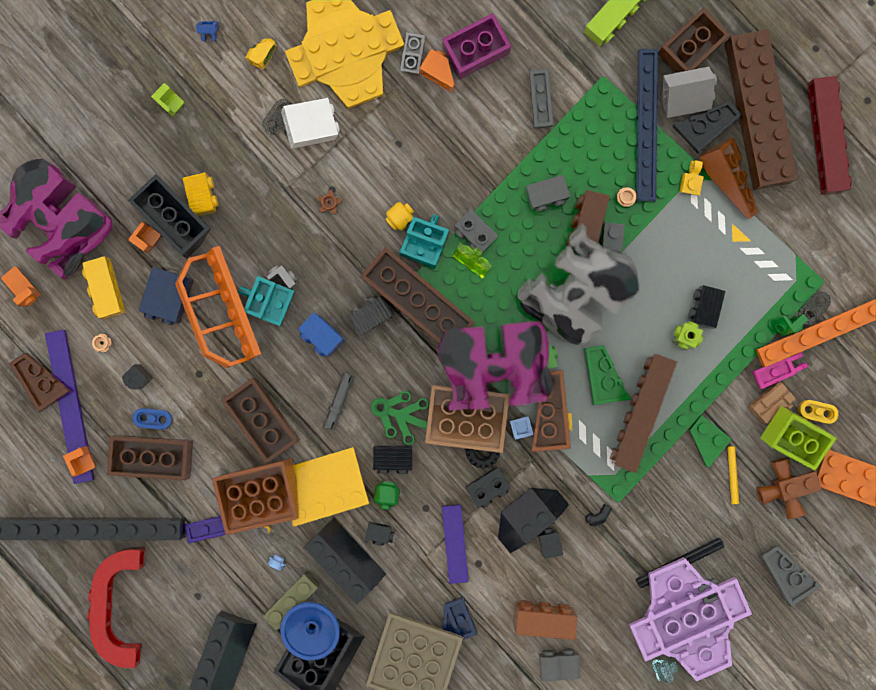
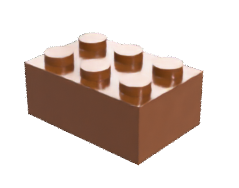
M520 600V603L515 602L513 627L516 635L575 640L577 615L568 604L561 603L558 606H551V603L548 602L531 604V601Z

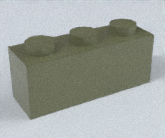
M306 571L266 611L263 618L277 631L281 627L286 613L295 605L305 602L318 589L320 583Z

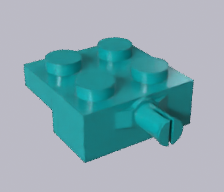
M432 214L430 222L413 217L399 256L436 268L448 239L449 229L436 225L440 218L438 215L435 217V214Z
M257 276L251 290L240 286L239 289L243 291L238 290V294L248 297L244 308L245 313L282 326L294 296V290Z

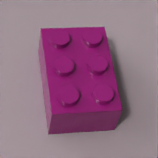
M494 13L442 39V47L459 80L510 54L511 45Z

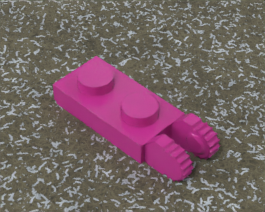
M797 353L772 365L752 371L759 389L766 388L807 368V363H801L793 367L791 362L801 358L803 353Z

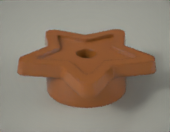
M329 190L324 196H318V200L322 204L320 212L329 210L336 214V206L342 202V199L334 197L332 190Z

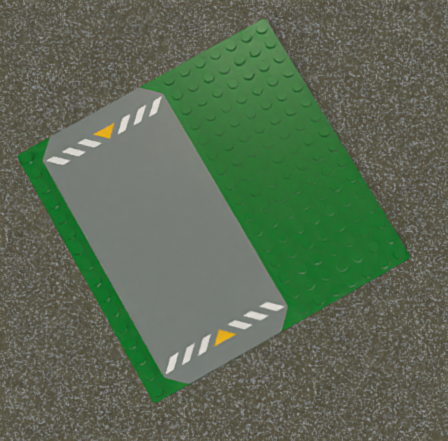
M601 77L474 211L498 235V238L480 254L479 252L474 253L468 246L470 243L465 238L461 240L454 232L446 241L436 268L423 265L416 273L475 322L471 328L484 327L486 358L487 354L498 353L502 357L500 325L540 322L544 325L541 321L523 311L520 305L521 300L517 298L518 290L529 278L535 281L542 273L546 276L549 288L550 284L556 287L563 285L570 275L563 268L556 267L555 264L556 258L568 247L565 244L568 235L573 231L570 225L573 216L578 211V209H575L577 198L580 197V194L583 195L586 190L610 196L603 224L605 222L625 224L622 253L628 255L636 266L639 291L622 306L616 315L592 297L590 301L602 310V329L581 346L563 341L547 329L545 325L544 327L547 331L549 344L551 347L555 346L558 357L555 358L558 366L549 369V372L563 370L571 449L560 450L614 501L620 502L757 356L756 349L767 345L778 333L772 320L786 315L790 320L823 285L824 281L755 216L747 219L709 177L703 167L699 173V176H704L700 196L679 192L683 173H689L690 163L695 160L658 125L656 202L635 201L629 207L621 206L617 201V194L622 188H631L636 193L637 106L606 77ZM564 175L570 195L566 204L555 207V204L547 206L548 209L541 212L531 211L525 187ZM702 285L725 290L717 328L710 329L699 326L698 328L703 330L701 334L703 340L699 347L696 346V348L689 349L688 351L678 347V344L673 342L675 337L673 333L677 325L691 321L689 312L695 306L696 300H693L695 290L699 289ZM688 332L687 334L689 339L692 336V333ZM605 346L614 364V368L631 399L633 394L638 393L639 387H637L639 377L646 372V369H643L648 357L658 354L677 361L636 473L613 465L610 459L613 448L617 449L619 441H616L619 431L625 428L626 423H623L625 415L628 411L631 412L633 407L630 405L631 400L592 405L584 348ZM508 379L490 383L500 393L510 394L509 399L515 389ZM539 402L514 405L524 416H529V420L536 426Z

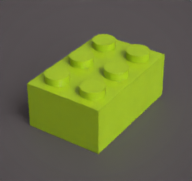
M783 406L779 408L760 437L772 448L813 470L817 469L837 439L826 430Z

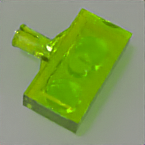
M460 243L452 257L481 278H484L492 265L485 258L480 257L481 249L479 251V248L472 250L470 247Z

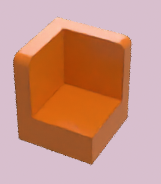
M142 221L128 240L144 252L149 253L162 235Z
M87 446L80 447L63 456L72 477L79 476L96 468Z

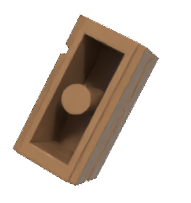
M777 382L763 392L747 408L760 423L767 425L768 423L770 424L781 406L790 410L796 398L783 383Z

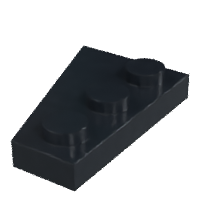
M728 101L706 112L689 117V119L682 122H677L672 127L698 154L739 119L742 114Z

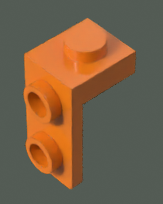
M16 266L1 277L3 282L15 294L16 297L13 301L18 306L28 307L41 295Z

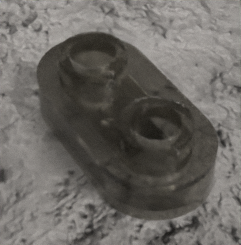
M286 99L278 100L265 116L262 125L268 134H278L285 126L280 107L292 105L290 101ZM275 121V125L269 126V122Z
M824 291L815 292L800 308L797 316L802 314L806 316L808 311L811 313L810 318L806 316L808 321L804 325L813 324L831 304L829 294ZM820 297L824 300L823 304L819 302Z

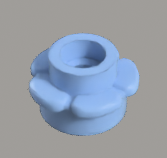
M276 554L273 557H269L268 565L281 571L283 566H286L284 558Z

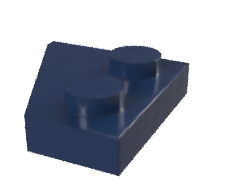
M460 597L445 603L443 629L464 636L463 639L477 635V630L464 597Z

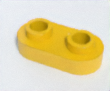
M804 400L798 406L799 415L805 419L831 424L838 418L837 408L830 404ZM806 406L810 408L808 413L805 411ZM826 410L828 411L827 417L824 416V411Z

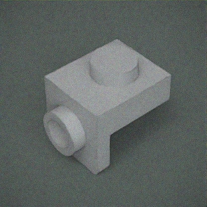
M282 265L280 267L275 266L269 271L267 276L269 281H273L280 276L289 289L293 290L298 286L295 282L297 278L291 270L288 272Z

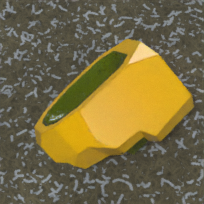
M270 38L263 39L260 43L255 44L253 48L249 49L245 59L263 70L273 56L276 48L275 41Z

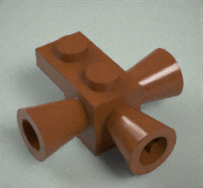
M789 457L771 461L770 464L778 478L772 480V486L756 487L760 503L765 505L775 499L785 501L787 519L806 515L797 497L822 490L817 472L811 471L793 476L790 473Z

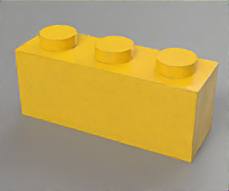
M104 256L83 262L82 274L89 285L87 292L90 298L93 299L94 305L92 309L95 316L99 319H107L126 313L111 259Z

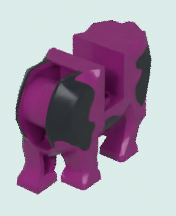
M34 159L19 166L13 175L10 185V201L5 209L0 211V229L14 239L20 236V233L25 230L29 222H32L38 229L46 232L49 240L40 246L29 247L26 252L38 263L46 265L49 259L61 255L47 266L60 278L67 279L69 275L78 270L85 254L98 246L109 234L112 228V220L90 198L80 193H77L63 209H60L58 206L77 186L69 181L52 163L44 159Z
M540 322L500 325L502 357L498 353L487 354V358L484 327H455L448 329L438 347V358L448 379L451 381L454 395L452 401L448 404V410L468 409L469 393L472 398L469 403V409L490 408L487 401L486 383H496L505 379L511 381L512 387H515L509 399V405H524L531 402L547 401L546 395L551 394L553 383L548 369L549 342L544 325Z

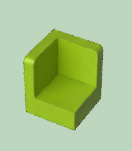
M165 83L151 96L172 117L185 104Z

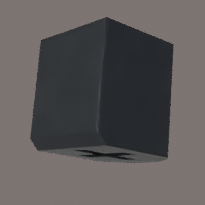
M135 364L122 376L126 387L139 390L144 388L153 377L141 364Z

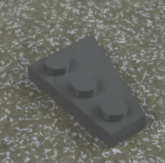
M774 545L759 555L788 606L792 607L822 587L805 570H802L795 564V561L778 546Z

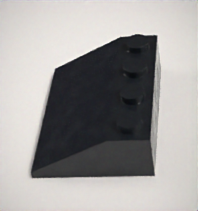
M337 619L340 635L337 645L330 654L318 660H304L296 657L286 649L274 673L295 690H335L365 636L350 625ZM310 624L311 628H316L314 624Z

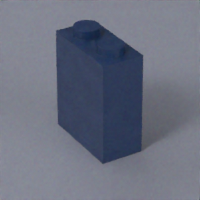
M152 267L139 311L144 313L143 317L153 320L156 317L163 318L162 322L173 325L174 322H181L185 308L175 285L179 275ZM184 277L182 282L189 297L194 280Z

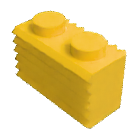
M206 173L183 177L189 208L197 216L216 213V207L219 204L216 195L213 196L212 188H214L212 177H209Z

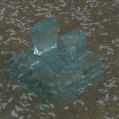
M660 659L652 662L659 681L666 683L674 681L672 673L678 671L676 662L671 664V661Z

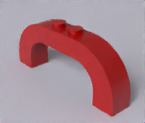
M145 547L122 549L105 559L94 574L91 590L88 595L91 606L87 619L90 621L92 644L105 661L122 668H136L140 664L141 644L122 642L112 631L113 581L116 574L121 570H140L144 567Z

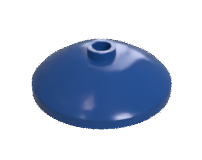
M303 602L295 605L286 613L281 623V638L285 647L293 655L304 660H318L327 656L333 651L339 640L340 628L336 616L329 608L316 602ZM310 624H314L316 628H311Z

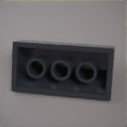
M157 174L128 200L186 259L201 246L211 230Z
M335 518L304 546L306 551L356 605L386 575L384 570Z
M221 610L216 615L189 690H233L257 623Z

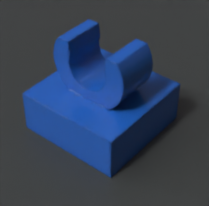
M218 21L198 22L196 30L197 33H202V41L206 40V34L212 36V41L216 40V32L219 30Z

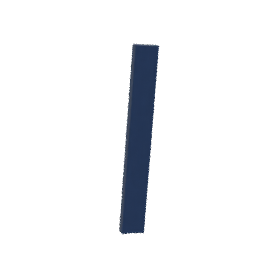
M658 49L638 50L636 202H656Z

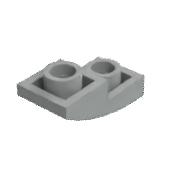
M406 32L400 71L419 74L425 35Z

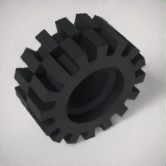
M465 448L468 461L477 468H490L493 464H496L500 457V452L490 451L488 457L479 458L475 453V449Z

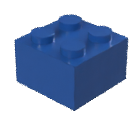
M315 312L298 328L301 332L299 336L309 344L312 342L315 345L313 349L323 357L325 355L331 357L346 341Z

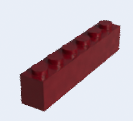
M837 76L814 78L807 83L820 194L844 193L850 190L852 179L848 172L850 163L849 158L846 156L847 140L844 138L845 122L841 115L843 105L839 99L840 83L837 82Z

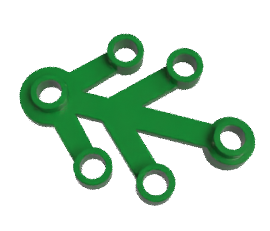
M403 391L400 395L389 400L384 398L375 399L371 404V411L375 416L381 417L387 437L393 438L397 434V430L391 425L388 415L396 418L403 434V442L406 445L413 444L415 440L406 422L427 431L428 422L409 415L419 409H426L429 405L426 398H420L418 402L400 410L391 407L400 402L410 401L411 394L408 391ZM403 393H407L409 395L408 400L402 399ZM421 400H425L427 402V405L425 407H421L419 405V402ZM378 404L384 405L383 411L377 409ZM388 429H394L395 434L393 436L388 435ZM406 436L412 437L411 443L405 441Z

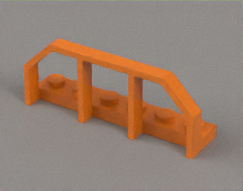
M220 246L213 247L206 254L188 258L175 285L202 355L225 368L250 361L261 355ZM207 259L214 272V280L220 289L188 298L182 282L191 263ZM221 295V299L225 302L228 309V317L232 321L201 331L191 303ZM234 326L235 335L239 338L242 345V353L246 357L230 362L210 352L203 335Z

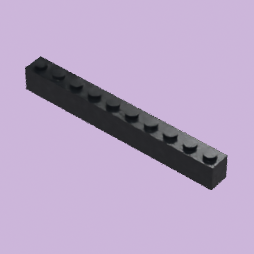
M0 517V540H181L185 537L184 525L186 518Z

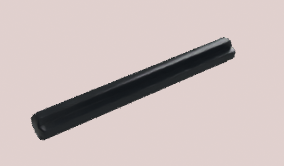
M716 538L660 567L683 557L692 564L724 548V543L721 538ZM648 573L636 578V583L640 588L649 585Z

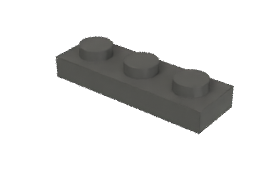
M549 69L530 70L529 80L534 129L553 127Z

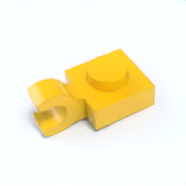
M691 161L689 173H683L679 192L700 196L704 176H699L703 162Z

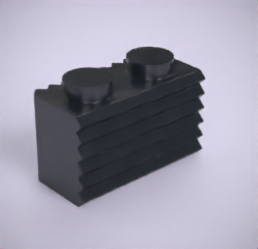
M706 285L696 289L693 300H696L695 306L689 312L690 322L702 327L716 329L726 291Z
M373 446V470H377L379 474H388L389 470H397V474H408V470H412V446Z

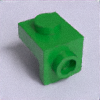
M804 314L793 317L790 320L786 315L773 319L772 323L780 335L785 336L801 331L803 329L802 325L808 319Z

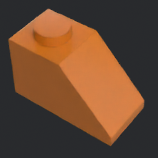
M431 49L419 68L420 74L452 93L454 91V81L448 58H446L443 52Z

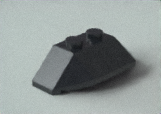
M528 489L501 512L498 539L509 553L514 552L528 544L555 522L569 506L568 502L556 489Z

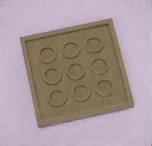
M390 611L366 686L376 690H447L464 636Z

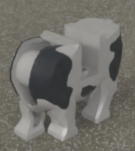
M583 224L571 234L569 244L575 247L576 252L581 257L574 255L572 248L568 246L556 258L555 266L563 268L564 271L570 273L565 283L558 287L550 284L549 288L546 276L542 273L535 281L529 278L518 290L517 297L521 300V308L526 314L541 321L547 329L563 341L580 346L587 343L596 332L602 329V310L590 301L592 297L616 315L622 306L639 291L638 272L633 260L624 253L603 248L597 242L589 239L586 234V227Z

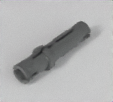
M343 372L333 402L328 407L329 412L323 424L324 427L335 430L338 418L343 413L342 408L355 376Z

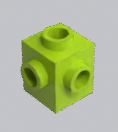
M690 321L677 325L673 336H675L673 342L677 343V346L684 350L694 349L696 346L699 347L703 340L701 335L703 330L699 329V325ZM688 332L692 333L690 339L687 336Z

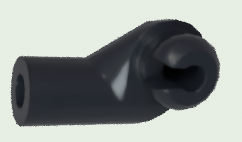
M603 504L599 514L593 515L589 513L585 521L593 527L606 522L612 508Z

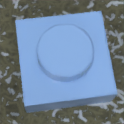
M529 416L510 420L515 440L533 435Z

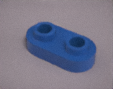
M148 408L136 410L132 418L137 427L160 430L169 428L173 422L170 412ZM143 414L147 416L146 421H143L141 418ZM162 416L166 418L165 423H162L160 420Z

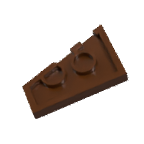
M23 353L9 363L38 412L44 411L72 391L29 353Z

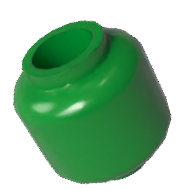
M381 481V484L375 487L373 501L379 505V509L390 510L391 507L398 505L400 489L396 487V483Z

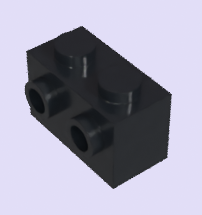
M498 466L465 486L478 508L489 506L493 498L496 496L499 498L503 497L509 492L508 489L511 488Z

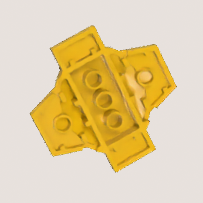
M311 0L306 2L308 31L301 45L285 51L299 88L316 81L323 85H329L348 109L383 96L382 63L385 61L388 53L404 47V42L391 10L373 16V14L370 15L360 11L351 0Z

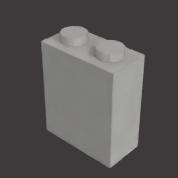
M710 67L664 75L662 108L667 118L712 109L713 101H715L714 86L717 85L716 74L712 73Z

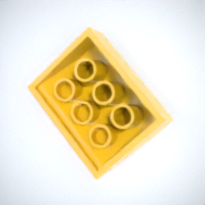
M354 447L293 465L296 474L299 518L292 520L293 527L370 503Z

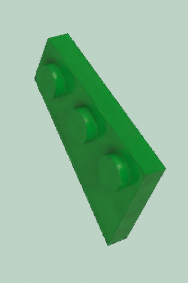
M605 346L584 348L592 405L631 400Z

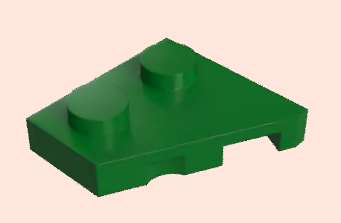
M702 415L688 429L707 468L713 464L732 440Z

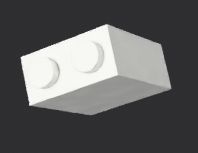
M328 98L283 106L281 114L291 149L333 141L338 136L339 125L334 121V107L329 103Z

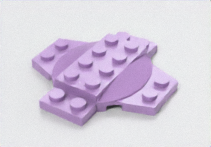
M684 557L649 572L651 603L645 617L629 623V627L645 662L662 654L668 657H675L696 681L732 666L728 633L730 629H733L734 622L752 615L737 579L733 577L716 585L708 580H704ZM703 584L709 585V587L705 588L704 592H699L698 587ZM715 592L719 597L718 600L711 603H704L702 599Z

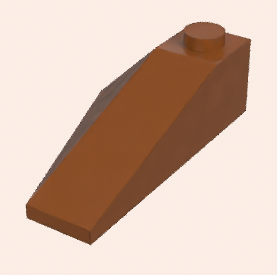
M731 137L707 150L700 156V159L703 162L702 167L706 170L709 177L746 218L750 219L758 210L752 190L746 186V177L748 176L746 171L741 169L739 162L743 160L734 138Z

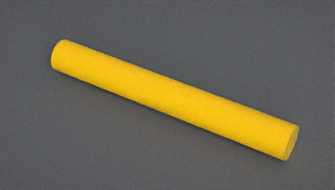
M728 446L731 504H739L735 446Z

